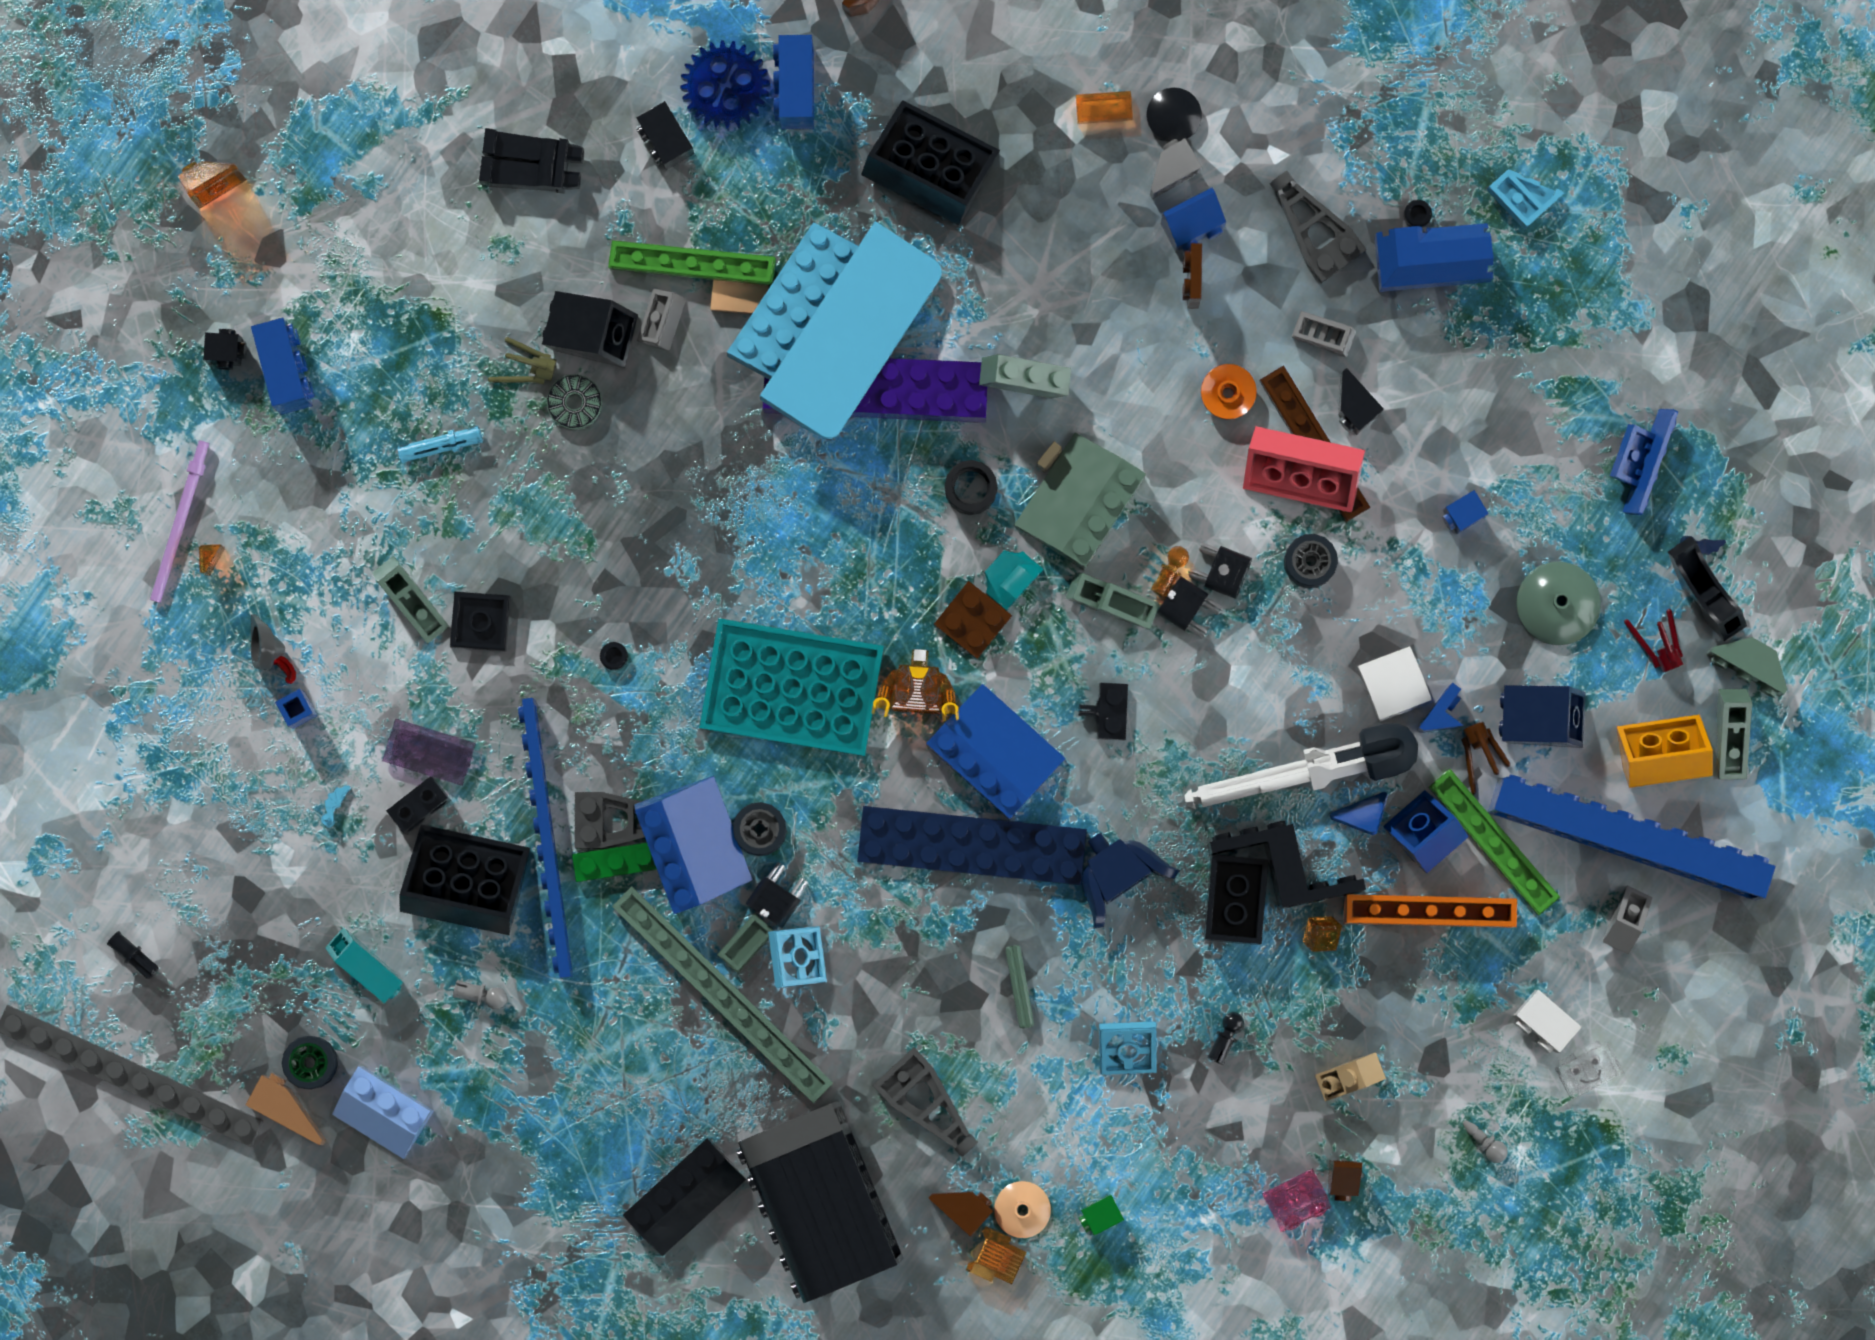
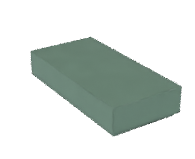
M754 913L717 955L739 973L769 940L768 932L775 930Z

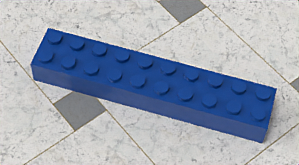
M1509 775V777L1506 776V778L1504 777L1497 781L1488 809L1489 814L1755 901L1766 899L1776 867L1768 864L1770 859L1756 854L1747 857L1741 855L1743 850L1728 845L1719 848L1714 846V840L1700 836L1699 838L1692 839L1687 837L1688 832L1681 829L1672 828L1671 830H1664L1660 828L1661 823L1650 819H1645L1644 821L1634 820V815L1626 811L1618 810L1612 813L1606 811L1607 806L1594 801L1586 804L1579 802L1580 797L1574 794L1564 792L1557 795L1552 793L1553 788L1539 783L1536 786L1525 784L1526 779L1519 776Z

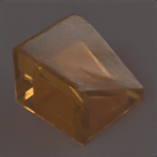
M1331 916L1308 917L1303 943L1312 952L1337 951L1342 925Z

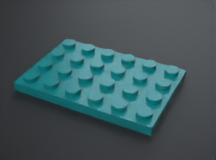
M718 618L699 729L865 757L873 715L872 706L876 697L884 646Z

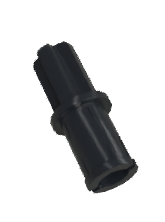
M120 931L116 932L107 942L109 947L113 948L125 959L124 963L126 965H132L146 979L152 978L158 971L159 967L141 952L142 948L132 944Z

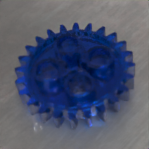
M721 40L720 48H716L710 42V51L708 52L700 47V57L691 55L694 64L684 65L689 74H681V79L688 82L680 86L681 91L688 92L682 97L683 102H691L687 107L688 112L697 110L694 116L695 120L697 121L705 117L704 126L707 127L713 121L715 130L719 129L721 123L725 124L727 131L730 130L731 123H735L737 128L740 129V121L743 119L750 124V114L757 117L760 115L756 107H766V103L761 97H769L770 95L769 91L763 89L770 86V80L762 79L768 75V70L759 69L763 65V60L758 59L754 61L756 56L754 50L746 54L747 48L745 44L739 50L736 49L735 41H732L730 47H726L724 40ZM717 62H723L727 65L726 69L721 73H716L712 70V66ZM737 64L738 67L729 79L731 88L726 87L723 90L718 106L713 107V103L721 93L720 83L725 84L727 82L732 66ZM741 74L751 76V81L746 85H741L736 80ZM705 86H710L714 89V93L709 97H702L699 94L700 90ZM729 98H734L739 101V104L734 109H727L724 107L725 101Z

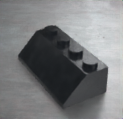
M706 1138L627 1210L623 1216L663 1256L747 1179L710 1138Z

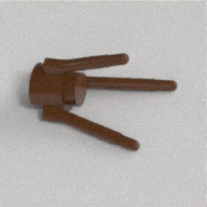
M1484 722L1465 728L1463 730L1465 737L1461 739L1465 750L1470 790L1473 795L1476 794V782L1470 746H1473L1474 750L1483 749L1495 775L1499 774V770L1489 750V744H1491L1505 766H1510L1509 760L1494 739L1490 728L1487 729Z

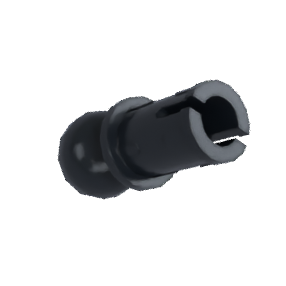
M1230 1012L1223 1018L1222 1025L1224 1031L1216 1032L1218 1037L1210 1054L1207 1056L1208 1059L1215 1060L1214 1062L1224 1065V1061L1233 1043H1237V1040L1233 1038L1234 1034L1241 1032L1244 1028V1019L1236 1012Z

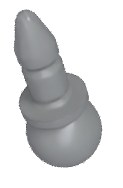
M1466 1120L1463 1121L1468 1134L1472 1135L1479 1144H1482L1479 1150L1485 1151L1489 1161L1500 1163L1506 1159L1508 1150L1503 1142L1495 1140L1493 1135L1488 1138L1475 1124Z

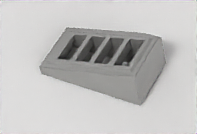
M1301 311L1292 338L1347 357L1356 331L1351 326ZM1309 320L1312 321V325L1307 336L1303 333ZM1319 324L1323 325L1319 338H1314ZM1329 329H1334L1330 342H1326ZM1342 332L1344 333V336L1342 338L1340 346H1338L1336 344L1340 336V333Z

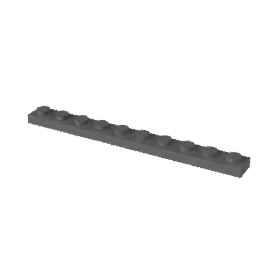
M11 1005L6 1006L0 1019L1 1034L249 1147H252L263 1124V1120Z

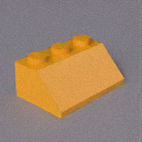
M1700 714L1617 726L1622 767L1629 788L1713 776V749Z

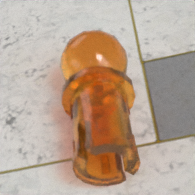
M1175 546L1168 552L1167 559L1169 563L1168 565L1161 564L1162 569L1159 576L1151 587L1154 593L1164 598L1168 596L1176 578L1181 576V573L1177 571L1178 568L1188 563L1189 553L1182 546Z

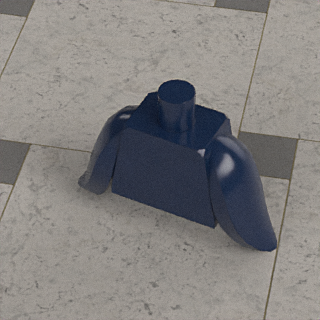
M1102 833L1091 838L1088 844L1096 855L1087 861L1088 866L1083 872L1082 885L1093 917V929L1104 927L1106 921L1105 902L1109 904L1149 877L1151 872L1163 878L1175 879L1181 870L1170 866L1141 842L1134 840L1123 842L1119 839L1109 845Z

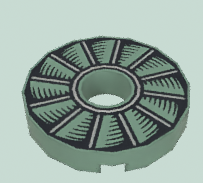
M578 374L566 375L558 379L551 386L547 396V409L552 419L561 427L569 430H581L592 425L599 416L603 406L602 395L597 385L588 377ZM572 395H578L582 398V405L576 410L570 409L567 406V400Z

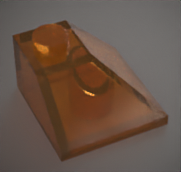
M207 161L190 163L182 169L183 173L178 175L188 196L199 209L247 180L235 164Z

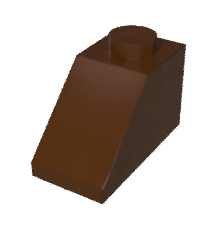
M1329 1160L1328 1194L1334 1195L1335 1201H1351V1196H1359L1362 1162Z
M972 1191L932 1193L928 1197L970 1237L993 1212L989 1207L993 1202L981 1191L977 1195Z

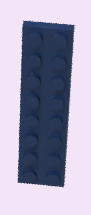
M863 806L857 862L1081 886L1087 829Z

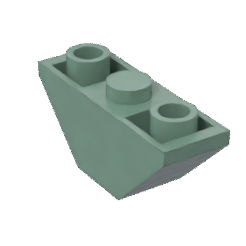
M1753 637L1715 646L1709 649L1706 654L1712 657L1711 662L1722 669H1726V667L1736 671L1735 676L1746 683L1755 682L1761 686L1759 690L1774 698L1775 695L1780 697L1787 691L1777 651Z

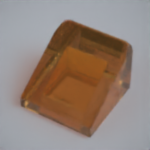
M221 544L200 545L199 565L200 572L203 575L210 576L225 550V547Z

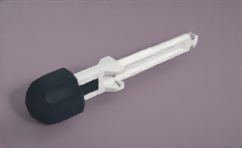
M1398 723L1382 724L1362 729L1359 733L1360 742L1329 750L1315 747L1303 750L1305 760L1199 786L1198 790L1193 793L1190 789L1184 795L1186 805L1196 809V804L1207 807L1310 781L1313 790L1325 788L1334 779L1366 771L1370 779L1374 781L1397 776L1410 770L1416 763L1418 742L1408 727Z

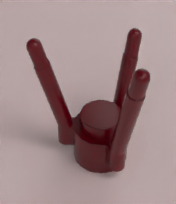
M1667 609L1666 612L1673 645H1670L1662 622H1657L1664 648L1657 650L1659 656L1655 655L1631 622L1625 619L1624 624L1650 657L1655 668L1660 666L1664 673L1684 664L1681 659L1683 654L1679 646L1671 609Z

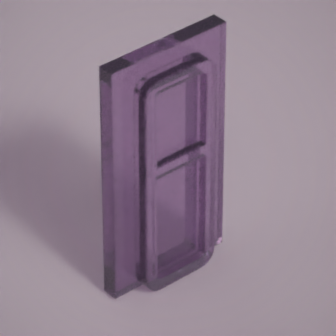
M395 719L382 762L463 786L471 765L476 743Z

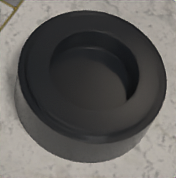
M1423 200L1411 201L1404 210V221L1409 227H1425L1432 217L1431 207Z
M610 642L601 649L600 661L609 670H620L627 664L628 652L622 644Z

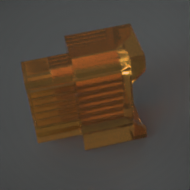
M985 1226L983 1230L985 1237L983 1246L977 1259L968 1263L966 1271L992 1282L995 1276L1007 1283L1013 1284L1027 1251L1010 1244V1236Z

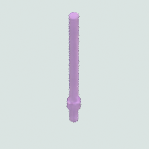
M199 440L193 461H189L187 468L189 474L150 597L152 601L161 603L199 477L203 476L206 467L204 460L210 444L208 442Z

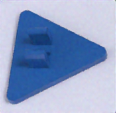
M1386 792L1379 793L1330 813V818L1367 834L1375 835L1380 826L1388 795Z

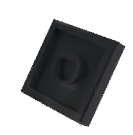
M454 591L450 647L506 652L511 596Z

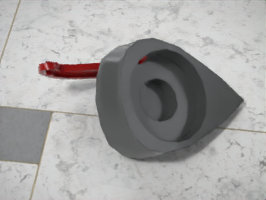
M251 614V659L254 668L270 670L273 665H277L287 676L285 682L287 684L294 683L296 671L289 660L281 656L285 653L284 644L272 633L267 624L257 615Z

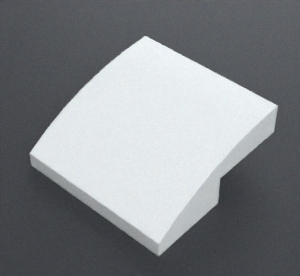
M1410 646L1358 666V671L1380 722L1432 703L1427 685Z

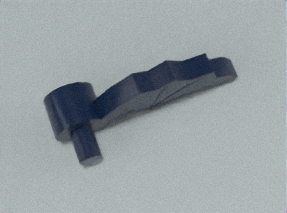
M1683 536L1680 539V543L1689 538L1690 536ZM1702 539L1696 541L1701 553L1706 555L1718 552L1719 548L1726 543L1725 540Z

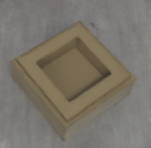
M1054 441L1039 459L1036 467L1043 472H1047L1062 453V447Z

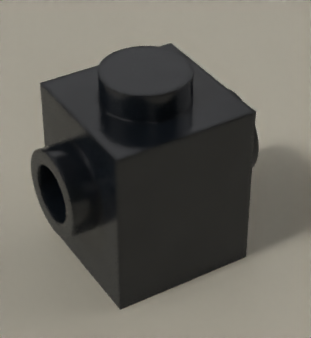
M219 329V333L205 332L203 360L208 365H216V368L221 370H233V366H241L242 359L246 358L247 344L243 342V338L239 334H236L235 330Z

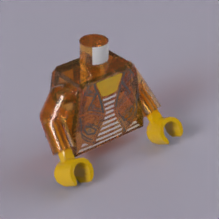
M912 650L911 665H899L898 669L892 670L880 685L877 698L872 706V714H875L876 709L881 708L885 711L884 717L888 716L889 711L939 714L942 715L944 722L946 721V715L954 714L956 720H959L955 690L947 675L939 672V667L928 666L929 651Z

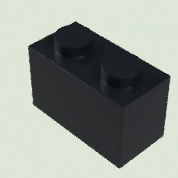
M665 101L636 117L639 124L636 130L642 141L648 140L653 147L649 152L657 166L663 164L664 168L668 170L695 154L692 145Z

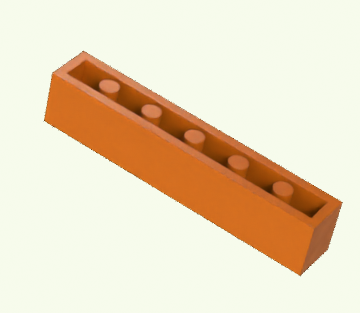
M1347 894L1344 896V924L1517 927V899Z

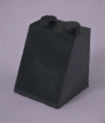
M555 291L554 298L549 307L550 313L547 325L543 330L542 345L556 352L625 368L638 314L613 300Z

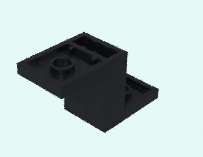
M1285 820L1270 823L1267 825V830L1259 831L1258 826L1242 829L1239 831L1240 835L1231 837L1230 832L1218 834L1212 837V842L1207 844L1209 856L1264 844L1279 910L1366 890L1364 878L1357 880L1356 875L1337 879V884L1329 886L1328 881L1309 885L1310 890H1308L1294 825H1286Z

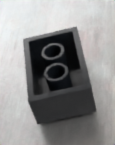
M1213 854L1210 856L1203 940L1250 945L1262 944L1268 859Z

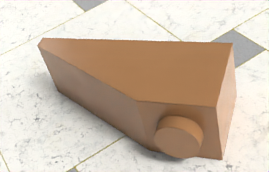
M271 1073L270 1076L261 1075L245 1105L318 1145H324L326 1142L325 1137L292 1089L284 1085L286 1080L274 1073Z

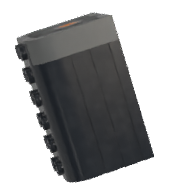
M840 1101L823 1106L738 1142L740 1147L736 1149L738 1158L742 1165L747 1164L750 1171V1175L747 1176L749 1185L753 1192L758 1191L761 1198V1201L758 1202L760 1212L763 1218L768 1217L772 1228L768 1229L774 1245L779 1244L783 1252L779 1256L785 1272H791L794 1281L790 1285L796 1299L801 1297L803 1303L809 1302L892 1268L902 1261L903 1255Z

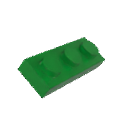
M647 843L572 854L576 882L657 870Z

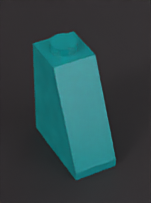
M345 927L325 947L335 963L383 1003L388 999H393L400 992V985L403 983L401 978Z

